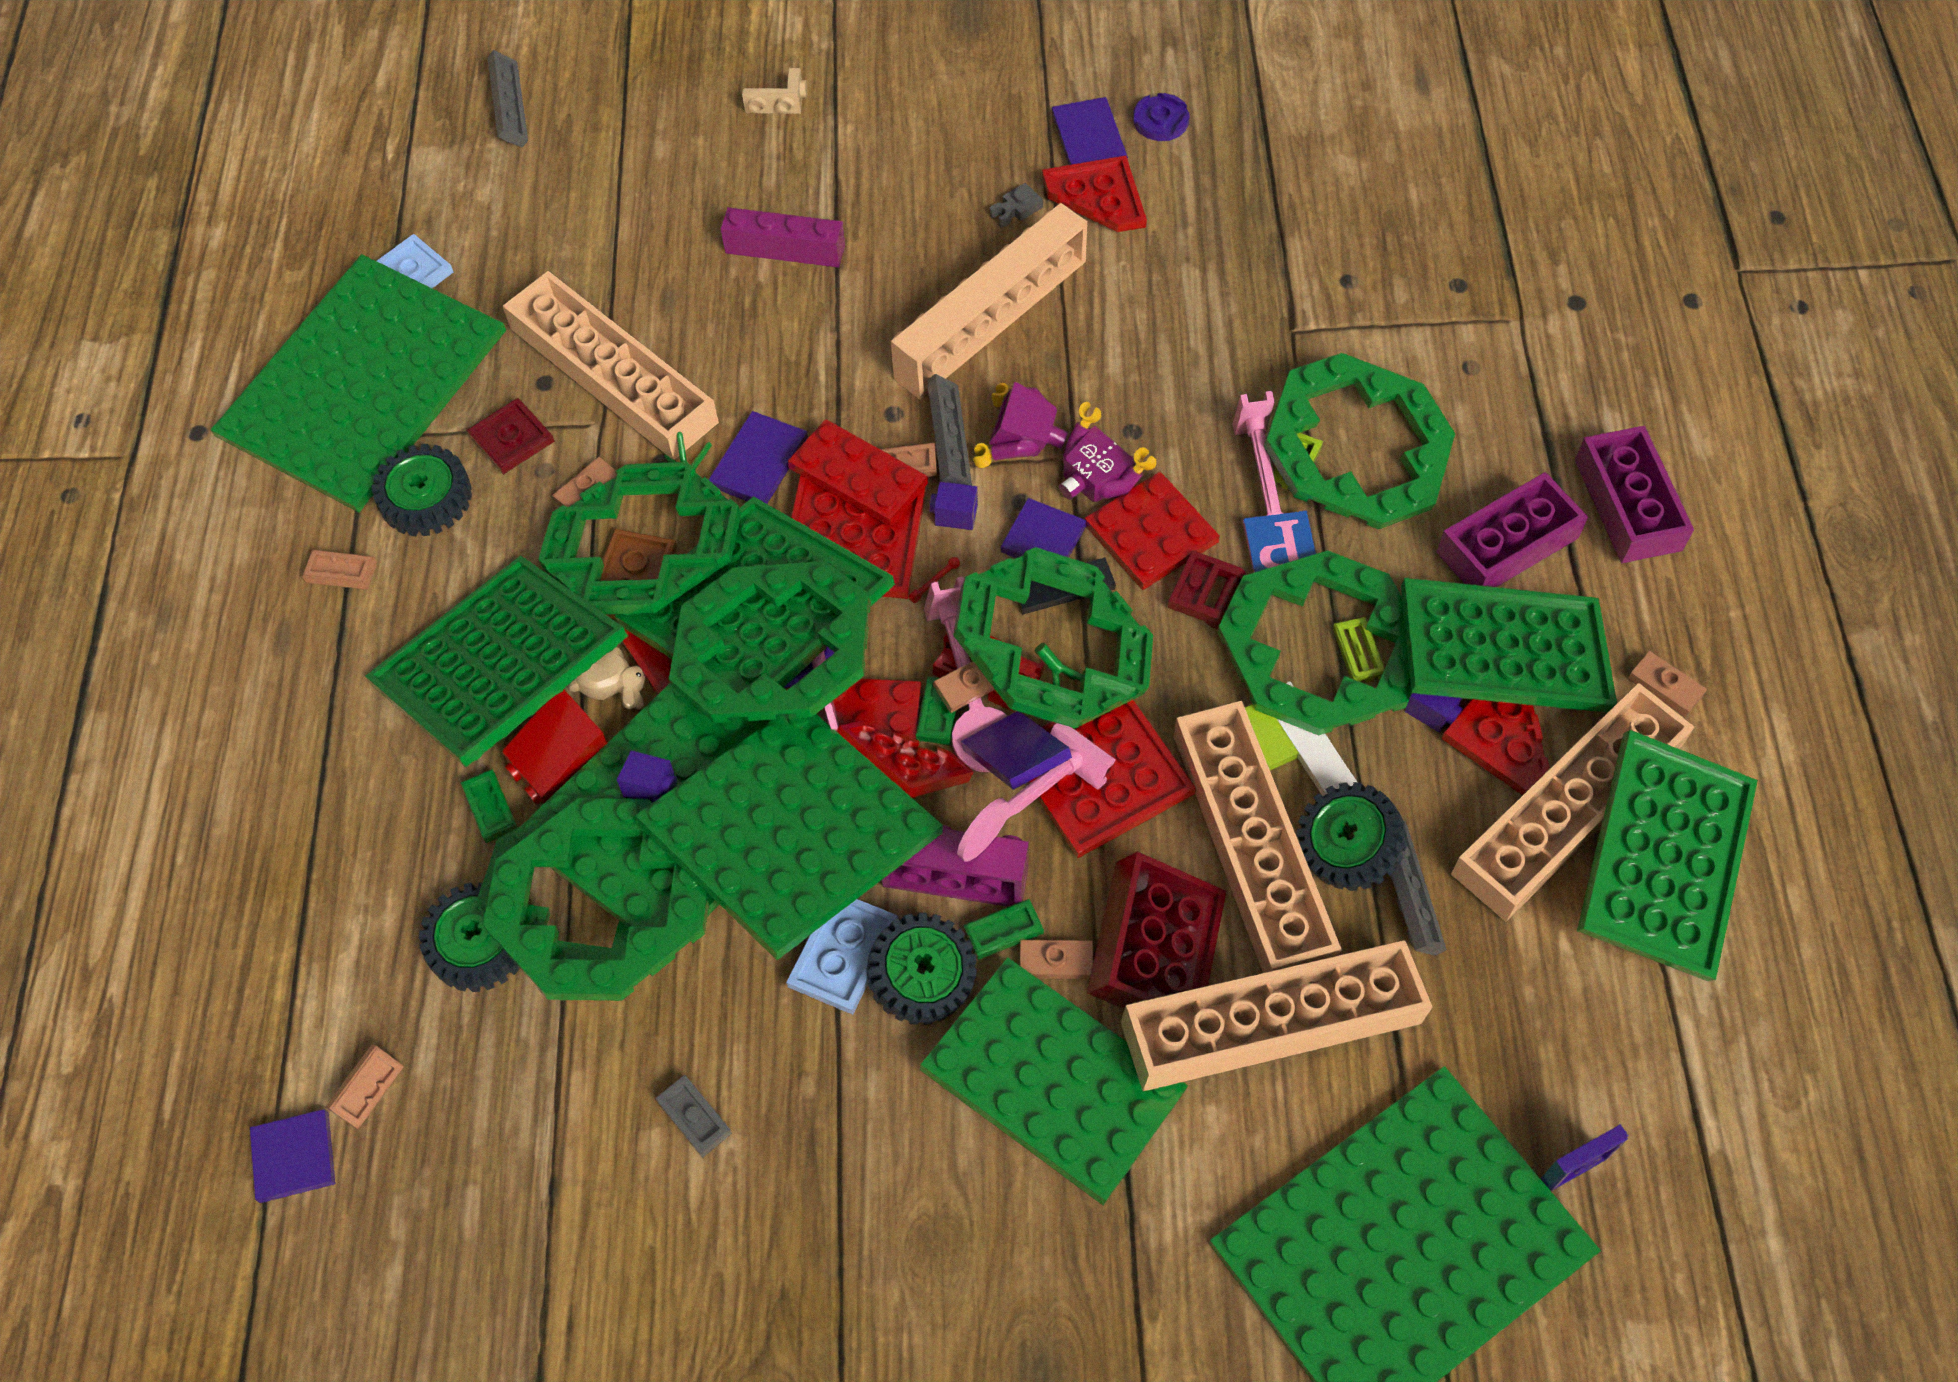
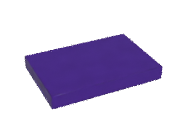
M1106 97L1052 107V117L1069 165L1127 156Z
M752 411L709 478V481L719 488L720 491L745 501H749L754 496L768 504L789 470L788 460L808 439V433L803 429Z
M1019 711L961 741L963 749L968 755L1012 790L1072 758L1070 748Z

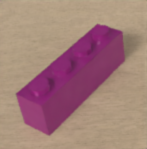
M727 207L721 227L726 254L839 268L845 248L843 221Z

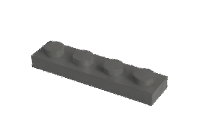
M493 50L487 58L497 137L508 143L523 147L528 141L518 63L516 60Z
M934 374L927 382L940 479L942 482L972 485L958 385Z
M1404 821L1407 837H1404L1407 843L1406 851H1401L1403 859L1400 864H1394L1395 871L1389 877L1394 882L1398 895L1397 904L1405 917L1409 942L1415 951L1436 956L1447 949L1406 821Z

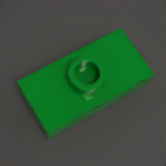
M927 676L916 740L950 745L956 711L949 712L934 688V681L939 678Z
M493 769L461 782L485 843L496 840L518 828Z
M1030 898L964 924L965 933L973 946V951L978 960L1021 943V940H1029L1044 934V928Z

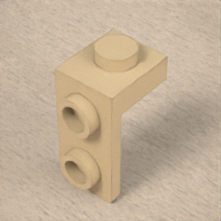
M789 68L787 89L744 88L742 97L745 112L801 114L802 98H807V81L802 80L801 69Z

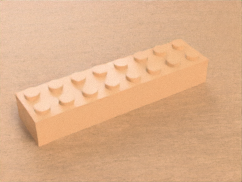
M1060 203L1053 210L1047 211L1032 227L1026 228L1021 236L1011 244L1005 245L994 258L984 262L973 275L963 279L958 287L947 296H942L930 310L920 314L915 322L904 331L898 332L893 340H891L894 380L919 400L929 393L927 382L929 378L937 374L946 379L1086 262L1087 221Z
M549 271L503 305L512 331L673 460L679 456L678 432L683 433L686 451L719 423L713 399Z
M1638 683L1459 857L1451 875L1507 922L1601 828L1623 733L1632 730L1680 749L1693 731L1694 726Z
M1238 701L1176 718L1174 731L1176 745L1189 779L1196 787L1195 795L1262 972L1267 973L1339 956L1341 946L1243 702Z
M1404 940L1129 1004L1125 1007L1120 1023L1142 1090L1147 1091L1422 1024L1432 1009V1004Z

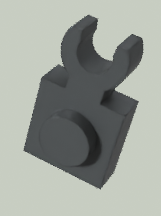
M1024 183L1003 195V203L992 205L990 207V217L995 218L998 215H1002L999 217V226L1001 228L1006 227L1010 224L1011 218L1016 217L1019 221H1022L1042 209L1043 199L1030 186Z

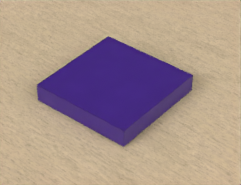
M1028 498L1002 543L1001 552L1018 558L1023 556L1025 551L1037 547L1070 557L1086 527V520Z
M325 1109L250 1127L255 1200L257 1202L263 1203L336 1184L329 1112Z
M1620 1124L1556 1160L1540 1179L1550 1191H1553L1608 1160L1628 1140L1627 1137L1629 1135Z

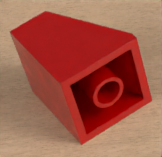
M564 689L546 702L504 748L502 752L508 762L504 768L516 783L519 780L523 781L527 786L523 790L535 806L540 802L543 805L596 753L607 745V742L599 727Z

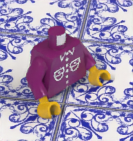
M1014 382L1010 389H1008V385L1005 383L997 384L996 393L991 394L993 405L1000 407L989 442L993 446L989 449L986 444L979 443L974 447L975 454L977 455L973 458L975 466L985 468L990 465L992 458L996 461L1038 456L1047 443L1061 449L1066 441L1068 432L1053 425L1057 413L1056 407L1049 403L1035 387H1024Z
M1084 402L1079 408L1082 420L1076 423L1063 454L1062 460L1064 462V477L1066 480L1059 485V489L1063 496L1069 500L1073 499L1080 492L1092 502H1098L1103 498L1126 495L1143 476V470L1148 471L1155 468L1156 458L1150 456L1143 462L1144 458L1149 454V450L1144 447L1136 450L1133 458L1096 426L1090 428V423H1095L1101 418V411L1096 407L1093 414L1087 417V411L1090 409L1091 404Z

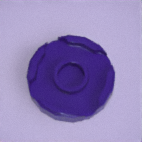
M1157 93V96L1151 98L1150 95L1143 97L1136 104L1133 112L1134 127L1139 134L1155 141H1170L1178 138L1186 131L1189 125L1190 114L1186 103L1177 96L1167 93Z

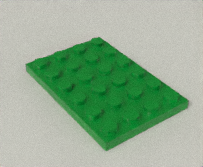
M1404 578L1401 584L1411 693L1606 713L1617 704L1599 598Z
M1629 730L1623 733L1577 931L1706 981L1716 980L1758 780L1635 731Z
M1008 957L920 1065L921 1072L1103 1206L1188 1088L1186 1083L1180 1082L1143 1091L1127 1041Z

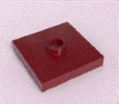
M516 398L467 429L469 437L503 475L555 442L553 435L519 398Z

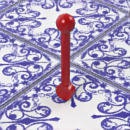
M951 557L943 569L918 590H913L908 599L913 603H917L922 594L930 588L931 583L939 581L951 569L959 568L960 560L957 557Z

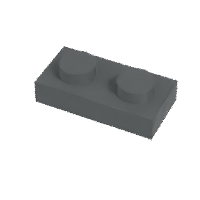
M686 1075L682 1076L655 1098L660 1107L702 1158L732 1134L730 1128Z

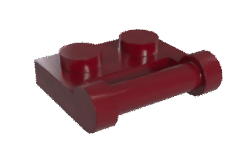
M1192 550L1168 601V608L1203 620L1210 627L1218 629L1234 593L1246 572L1236 565ZM1217 577H1224L1226 582L1214 608L1206 606L1205 603Z

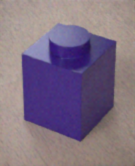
M940 482L937 494L932 493L930 500V512L935 513V526L973 530L978 508V486Z
M1412 693L1405 712L1440 733L1447 723L1451 725L1463 711V708L1459 706L1462 698Z
M630 751L617 778V782L623 798L649 799L653 803L677 786V777L674 774L670 760Z

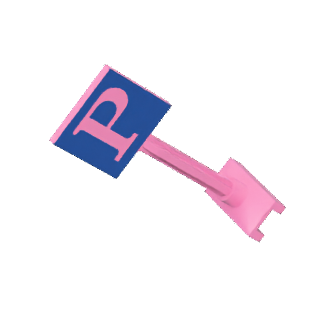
M1272 391L1265 392L1263 401L1249 403L1247 394L1240 395L1233 421L1235 435L1248 434L1251 437L1267 516L1243 519L1253 573L1316 554L1307 511L1282 513L1280 509L1270 457L1263 446L1265 433L1267 432L1266 427L1274 405Z

